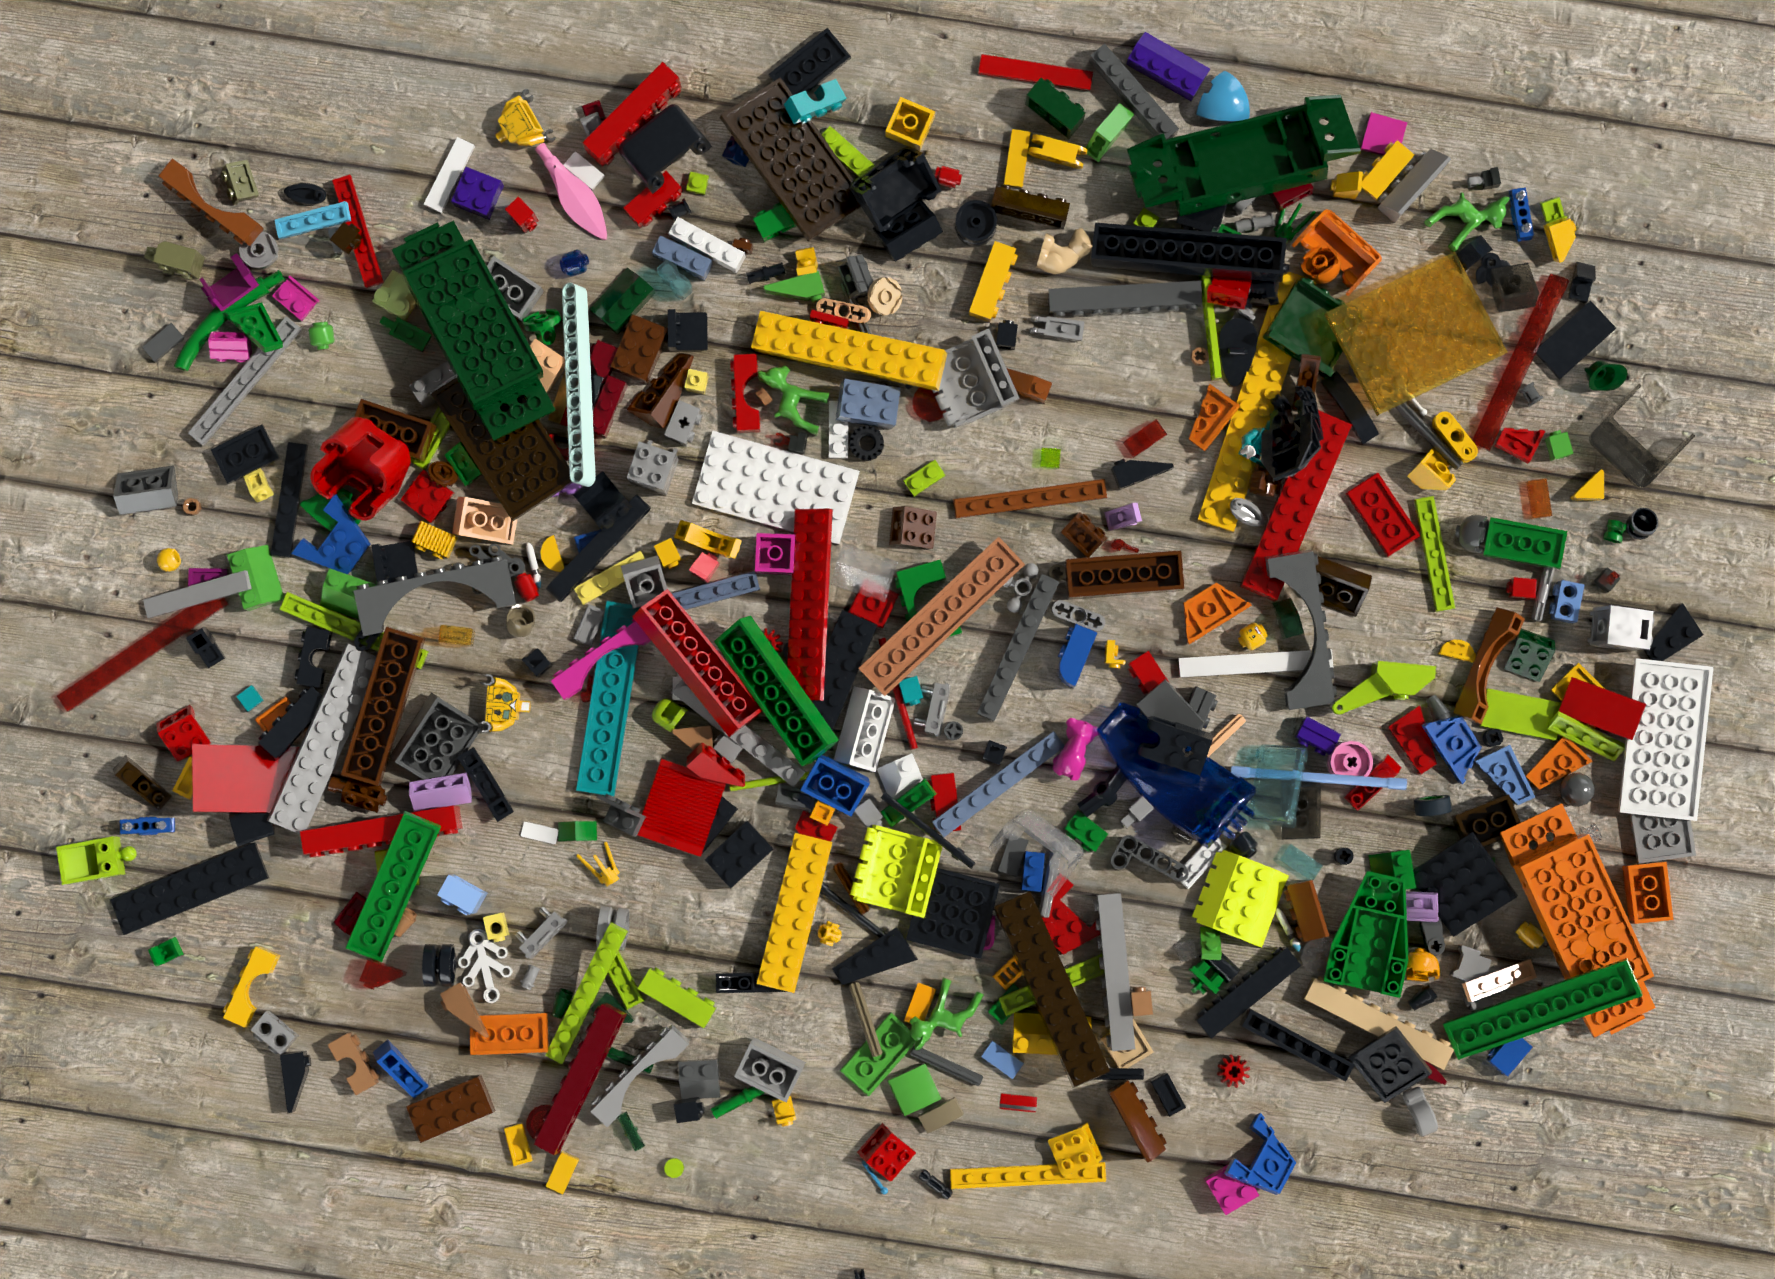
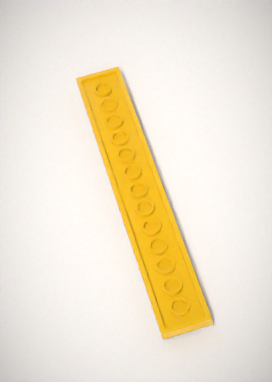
M1288 271L1286 275H1283V282L1279 283L1277 296L1279 304L1270 306L1269 303L1258 335L1253 361L1245 375L1236 401L1240 407L1230 419L1197 519L1198 521L1231 532L1235 530L1238 520L1231 511L1230 503L1234 498L1245 499L1251 472L1256 464L1238 454L1242 447V436L1253 428H1265L1267 421H1270V414L1274 411V406L1270 403V400L1275 398V395L1280 394L1292 358L1262 337L1296 280L1307 277Z

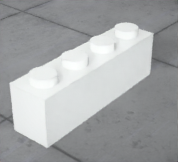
M677 217L669 231L671 239L736 274L746 258L745 252Z

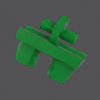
M1204 960L1189 968L1199 979L1197 981L1192 977L1189 980L1194 986L1191 991L1195 993L1199 990L1204 994L1207 991L1202 986L1204 984L1216 994L1219 991L1218 987L1224 979L1217 973L1208 979L1204 974L1211 967Z

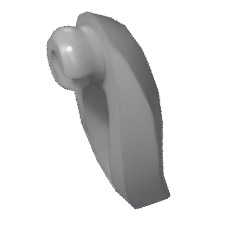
M1234 498L1231 501L1230 508L1237 520L1256 527L1264 524V517L1261 511L1252 502L1242 498Z

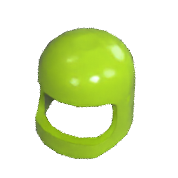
M662 699L655 705L652 711V719L671 733L688 709L680 707L670 699Z

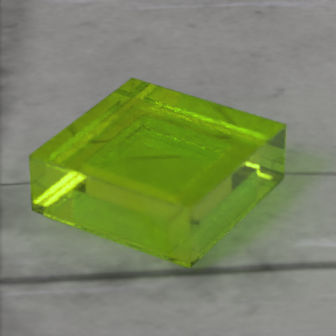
M1042 447L1040 467L1059 469L1061 449Z

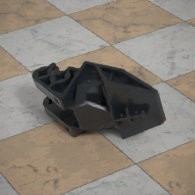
M1295 386V392L1300 399L1295 403L1298 414L1294 419L1290 403L1283 394H1277L1275 398L1270 400L1275 410L1270 414V430L1262 433L1261 462L1275 481L1287 476H1294L1305 468L1321 449L1319 441L1323 440L1324 436L1316 397L1309 386ZM1294 422L1300 427V433L1295 430Z

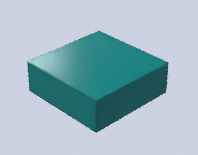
M253 685L236 696L247 712H250L264 701Z

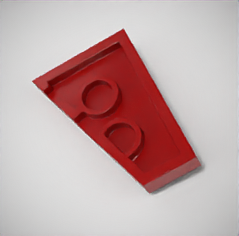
M1419 705L1387 728L1421 775L1436 765L1437 762L1430 738L1421 726L1425 724Z

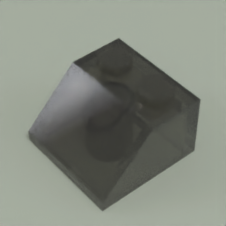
M1529 263L1491 269L1493 299L1498 313L1536 306L1539 291Z

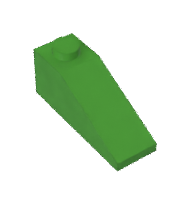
M819 271L764 286L765 293L803 301L811 300V302H817L825 296Z

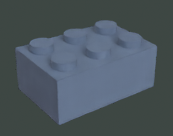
M844 379L840 383L836 420L892 429L896 426L900 388Z

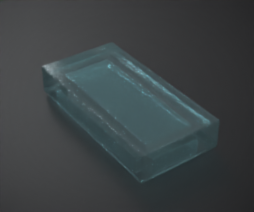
M1292 844L1288 846L1280 858V861L1311 880L1315 879L1323 866Z

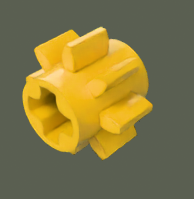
M829 921L826 922V925H821L818 929V937L821 938L820 943L833 946V943L839 942L842 936L841 930L838 929L840 925Z

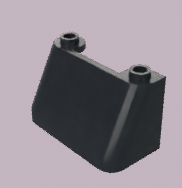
M672 104L624 140L619 146V154L632 173L653 194L664 184V176L661 173L664 169L690 149L696 155H702L712 146L678 105Z
M904 147L849 185L853 196L879 232L890 229L893 223L891 217L917 199L932 200L942 191L924 153L912 147Z

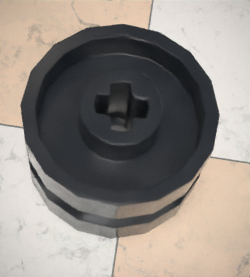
M972 200L959 208L956 214L955 230L963 243L978 247L987 244L993 238L996 232L997 216L990 204L981 200Z
M425 944L422 959L424 986H436L438 981L441 986H453L456 973L454 944H443L440 952L437 944Z

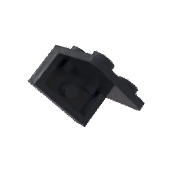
M1227 205L1187 214L1184 217L1178 215L1176 223L1182 225L1181 229L1183 230L1195 229L1198 231L1218 232Z

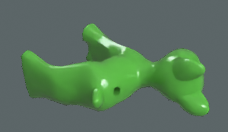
M1461 192L1459 200L1450 206L1440 208L1427 218L1424 224L1427 227H1431L1444 216H1459L1465 223V226L1448 245V248L1455 253L1467 235L1483 221H1489L1495 229L1502 227V220L1506 215L1505 205L1510 198L1504 196L1497 201L1491 202L1484 210L1477 211L1465 199L1464 193Z
M787 366L781 368L773 367L766 372L758 371V378L761 382L781 390L783 394L778 412L774 414V417H786L792 420L796 427L817 436L819 426L804 421L800 417L796 406L800 398L816 400L827 404L830 393L815 392L790 385L786 381V377L790 372Z
M943 978L937 1004L932 1010L928 1021H922L915 1016L910 1020L915 1050L921 1049L928 1042L934 1028L937 1026L956 1032L959 1037H962L961 1028L963 1024L974 1015L984 994L976 992L966 1010L953 1014L944 1009L952 981Z

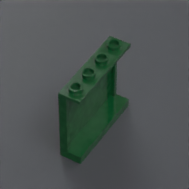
M1300 278L1296 280L1262 338L1299 362L1302 354L1321 356L1318 375L1324 379L1329 378L1334 373L1333 367L1349 342L1350 337H1352L1359 323L1364 322L1365 319L1360 316L1361 313L1359 311L1346 307L1344 301L1331 297L1326 289L1316 287L1311 279Z

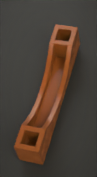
M173 158L158 175L163 180L161 184L170 191L172 188L178 191L176 195L183 201L187 199L191 201L190 206L198 212L203 210L208 220L212 223L215 221L220 223L219 228L227 234L229 232L235 235L233 238L241 245L245 242L251 246L264 228L244 212H225L207 204L198 193L193 174Z
M1496 608L1490 625L1484 634L1480 649L1477 651V656L1470 669L1469 676L1462 688V693L1455 705L1454 714L1463 717L1465 720L1482 724L1489 707L1486 686L1490 669L1501 650L1518 636L1525 618L1516 612Z

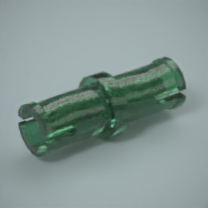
M623 1112L617 1119L624 1130V1136L628 1137L634 1151L643 1148L645 1143H643L637 1132L638 1127L634 1126L628 1112Z

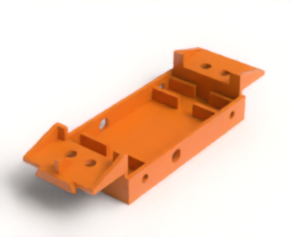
M1562 803L1500 832L1511 867L1514 868L1564 979L1575 977L1626 958L1630 963L1643 993L1642 997L1582 1017L1592 1036L1595 1038L1609 1030L1612 1035L1645 1019L1642 1014L1656 1008L1644 981L1654 977V974L1590 834L1581 833L1576 835ZM1548 832L1554 835V839L1550 842L1546 839ZM1532 840L1537 843V847L1534 850L1529 848V842Z

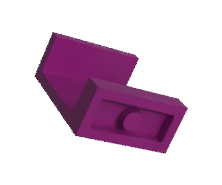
M237 253L231 256L237 268L215 284L209 286L203 277L199 279L203 285L201 289L208 297L207 299L213 307L217 306L221 311H224L259 286L253 274Z

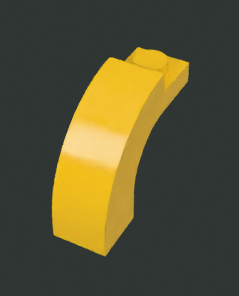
M680 520L674 535L675 539L734 559L739 552L742 542L737 538L721 535Z

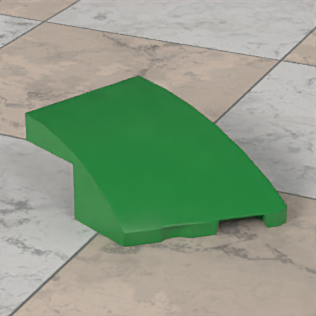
M342 488L336 495L349 512V508L354 502L351 500L352 493ZM317 493L315 496L300 503V506L329 531H332L337 525L338 521L323 511L331 499H326ZM352 516V518L358 525L361 522V520Z

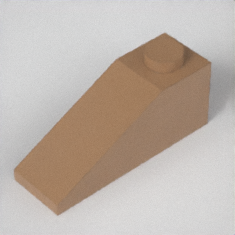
M458 983L440 993L442 997L440 1003L445 1011H449L483 1037H489L468 990L462 983Z

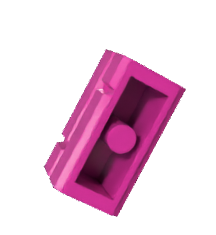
M211 332L208 338L210 359H216L219 362H224L228 359L235 360L236 362H245L249 360L252 354L251 340L242 332Z

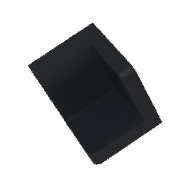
M538 648L529 656L521 659L538 678L553 666Z
M989 740L982 759L1000 765L1007 746Z

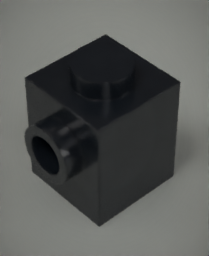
M700 1097L677 1100L673 1104L677 1123L698 1121L705 1113L704 1103L700 1102Z

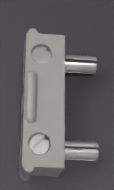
M935 683L934 688L924 685L921 687L924 688L921 689L922 692L932 694L927 720L918 718L914 720L918 721L914 722V725L925 727V732L932 733L937 737L941 735L951 689L948 683Z
M542 907L539 912L546 918L543 924L528 939L521 931L515 935L523 943L519 948L526 954L525 957L533 959L567 924L568 920L562 918L557 912L550 914L545 907Z

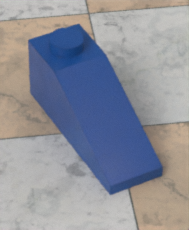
M388 1039L373 1051L376 1062L414 1099L429 1087L421 1075Z

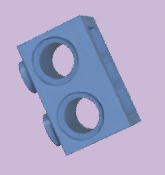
M1560 580L1554 585V603H1551L1549 608L1551 619L1572 624L1578 622L1584 584ZM1565 587L1571 590L1570 597L1564 595L1563 590ZM1561 606L1567 608L1568 613L1566 616L1560 613Z

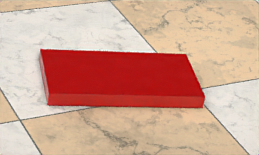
M1379 473L1374 474L1346 493V496L1387 557L1420 537V534Z
M1571 677L1559 712L1573 719L1633 740L1646 704Z

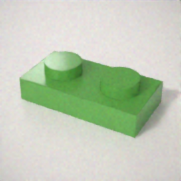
M1200 927L1201 959L1221 960L1220 931L1210 927Z

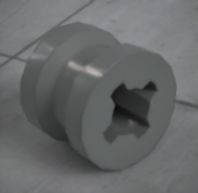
M956 721L949 722L944 728L945 736L950 740L959 739L963 734L962 725Z

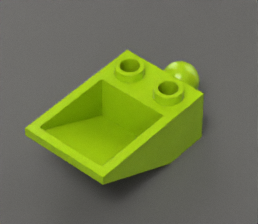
M117 836L56 847L62 885L126 875L124 860L132 861L137 855L135 848L132 846H126L122 849L120 837Z

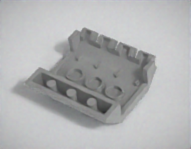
M989 328L971 336L972 339L945 350L947 358L939 391H932L933 393L939 392V395L935 397L941 411L945 409L947 411L943 413V416L948 426L953 425L954 428L970 424L1020 399Z

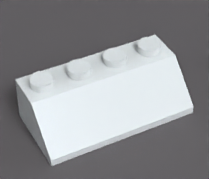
M854 686L834 760L876 772L896 699L887 695L884 697L881 693Z

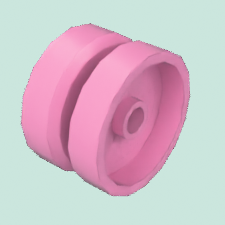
M1355 741L1336 745L1331 755L1327 757V767L1330 774L1368 777L1373 766L1371 752L1365 745ZM1347 759L1352 761L1351 766L1347 765L1349 763Z

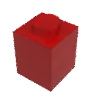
M1513 577L1510 579V582H1507L1506 593H1509V598L1535 599L1537 579Z

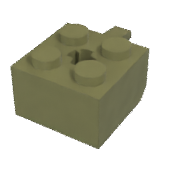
M166 241L158 244L157 248L147 247L144 256L147 260L158 265V269L163 270V273L169 275L177 273L187 280H192V278L199 279L205 257L195 249Z

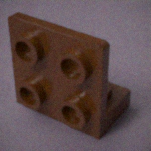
M908 506L893 507L889 545H908L933 549L937 512Z

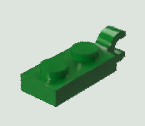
M382 316L379 322L384 327L391 329L389 332L390 336L421 352H424L432 337L431 334L398 317L394 322Z

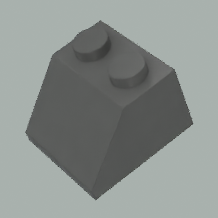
M719 1058L680 1060L678 1062L681 1099L700 1097V1099L720 1098Z

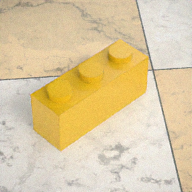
M1398 140L1395 143L1390 142L1384 149L1386 154L1382 159L1378 156L1372 163L1374 168L1371 172L1368 173L1366 171L1362 176L1361 189L1374 200L1379 198L1415 155Z

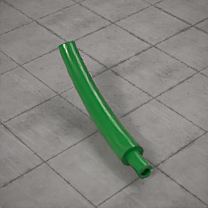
M277 270V272L264 279L261 276L256 278L259 286L224 311H221L216 306L190 335L180 351L174 367L183 371H189L196 356L208 341L211 332H216L228 320L225 312L246 307L269 294L270 288L285 281L281 271Z

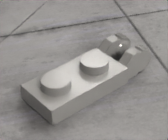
M1049 316L1047 318L1031 317V321L1034 323H1046L1045 329L1030 328L1029 332L1032 334L1082 341L1084 321Z

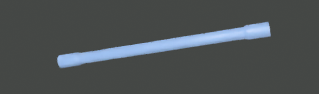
M1244 766L1231 767V777L1276 779L1382 787L1396 790L1407 789L1406 778L1365 777L1258 769Z

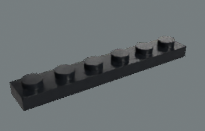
M288 442L271 549V555L291 558L308 450L307 444Z

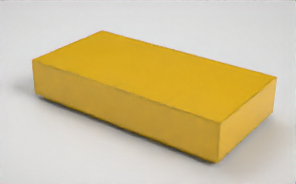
M521 1123L504 1128L513 1166L533 1161L524 1124Z

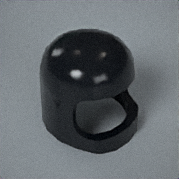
M1648 508L1637 509L1628 517L1626 531L1634 539H1646L1658 527L1657 515Z

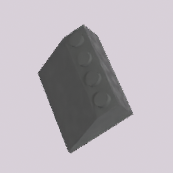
M431 692L389 757L395 763L424 780L450 776L460 763L457 757L468 751L483 725H477L479 722Z

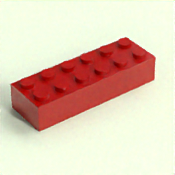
M662 62L582 142L586 152L602 167L605 164L609 165L614 160V155L619 151L620 144L654 118L658 111L664 110L668 105L667 102L672 97L678 96L682 87L679 77Z

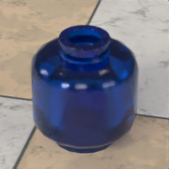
M580 250L564 253L560 260L562 272L570 277L585 273L587 265H589L587 254H583Z

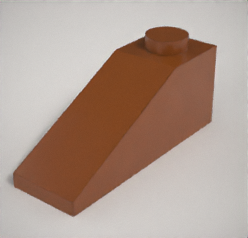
M1007 368L1017 394L1045 404L1052 382Z

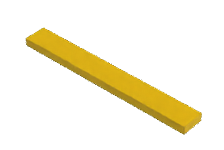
M1098 1162L1095 1165L1065 1176L1061 1175L1057 1164L950 1169L951 1189L1106 1182L1105 1162Z

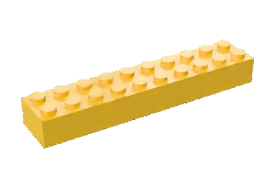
M760 311L751 346L755 352L936 391H939L947 353L944 349Z

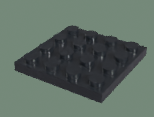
M1473 832L1413 869L1415 884L1421 892L1438 893V916L1453 937L1518 896Z
M937 868L925 917L912 915L906 940L982 959L1000 884Z

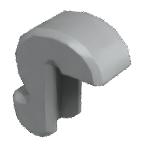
M1415 1087L1403 1092L1404 1102L1416 1123L1418 1135L1424 1137L1438 1130L1437 1120L1421 1087Z

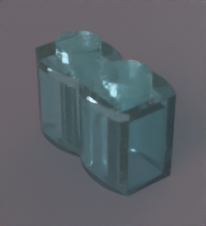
M666 259L656 268L661 281L671 287L672 292L677 298L685 300L693 292L688 278L680 274L675 264Z

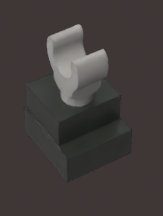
M1498 167L1482 171L1481 177H1470L1467 180L1468 188L1482 184L1483 190L1499 188L1501 185Z

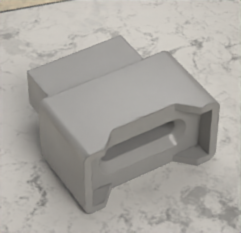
M1141 796L1127 809L1129 814L1120 823L1127 829L1134 821L1139 823L1154 807Z
M1459 945L1460 956L1456 968L1450 971L1449 976L1467 982L1486 975L1492 960L1480 956L1481 951Z

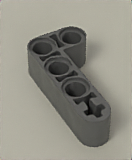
M1126 835L1121 839L1111 857V864L1116 870H1124L1132 857L1176 882L1186 881L1189 875L1185 865L1131 835ZM1128 839L1133 840L1135 843L1131 850L1124 848V842ZM1149 849L1152 853L1151 857L1143 859L1140 855L1142 850ZM1116 857H1124L1125 864L1123 866H1116L1114 864ZM1162 858L1169 862L1168 867L1165 869H1161L1157 865L1158 861ZM1172 863L1176 864L1174 869H1184V877L1180 876L1177 878L1176 872L1172 870L1171 874L1167 873L1171 869Z

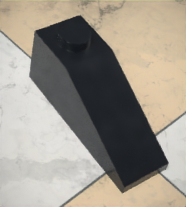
M1125 459L1114 463L1115 466L1111 468L1119 490L1168 472L1174 468L1173 463L1128 460L1125 462Z
M307 1051L280 1055L287 1114L296 1111L309 1072V1066H311V1057L307 1055Z

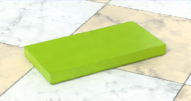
M1486 689L1489 707L1482 724H1480L1481 727L1557 741L1558 734L1548 729V723L1559 711L1561 702Z

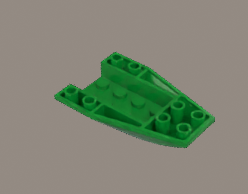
M1366 871L1331 943L1323 981L1400 998L1408 964L1406 880Z

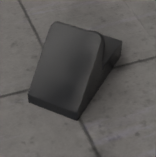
M1576 262L1568 299L1583 303L1588 302L1592 283L1596 280L1595 266Z

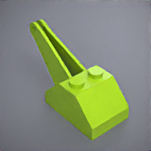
M1376 661L1372 663L1371 676L1332 705V711L1337 715H1341L1387 696H1394V700L1409 699L1410 696L1418 693L1435 678L1436 666ZM1338 705L1341 706V710L1337 709Z

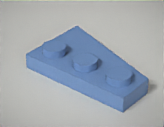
M1511 745L1474 761L1506 795H1510L1511 800L1516 805L1535 798Z

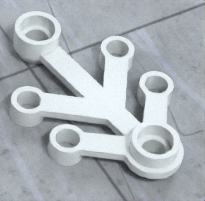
M475 929L469 935L470 946L464 956L458 960L461 968L469 967L471 963L470 958L477 949L478 959L469 974L463 978V984L466 987L473 986L475 984V977L480 969H482L486 986L483 997L486 1002L494 1003L498 1001L500 993L498 989L494 988L490 967L500 972L503 977H510L513 970L510 966H504L487 956L485 948L495 952L496 956L501 959L507 957L508 950L489 941L484 930ZM477 935H480L482 937L481 942H477L475 940V937ZM500 949L505 950L504 956L499 955ZM463 958L467 959L468 964L466 966H463L461 964V960ZM504 968L510 970L509 975L503 973ZM468 977L472 979L470 985L466 983V978ZM491 991L496 994L494 999L489 997Z

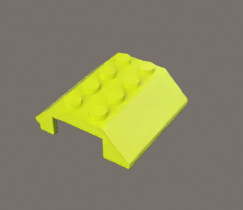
M872 825V828L867 827L864 840L868 841V844H863L859 858L863 860V864L858 863L854 878L858 879V883L853 882L850 895L854 896L853 900L924 918L942 846L935 840L878 825Z
M1225 850L1222 853L1216 851L1212 865L1217 866L1216 870L1210 868L1205 883L1210 884L1209 888L1203 886L1198 899L1203 904L1202 906L1196 904L1192 917L1197 918L1196 922L1262 948L1289 875Z

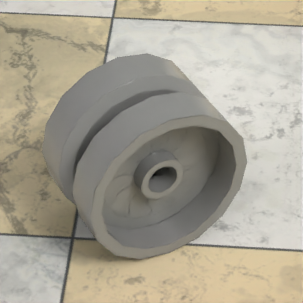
M601 906L597 925L596 947L598 948L609 924L612 922L628 931L619 949L624 951L629 934V909L618 908L615 919H613L614 912L612 907Z

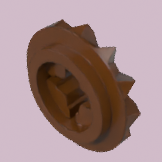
M436 461L428 468L427 475L431 477V481L436 482L437 486L441 484L444 488L446 486L452 487L458 479L457 473L451 464L447 462Z

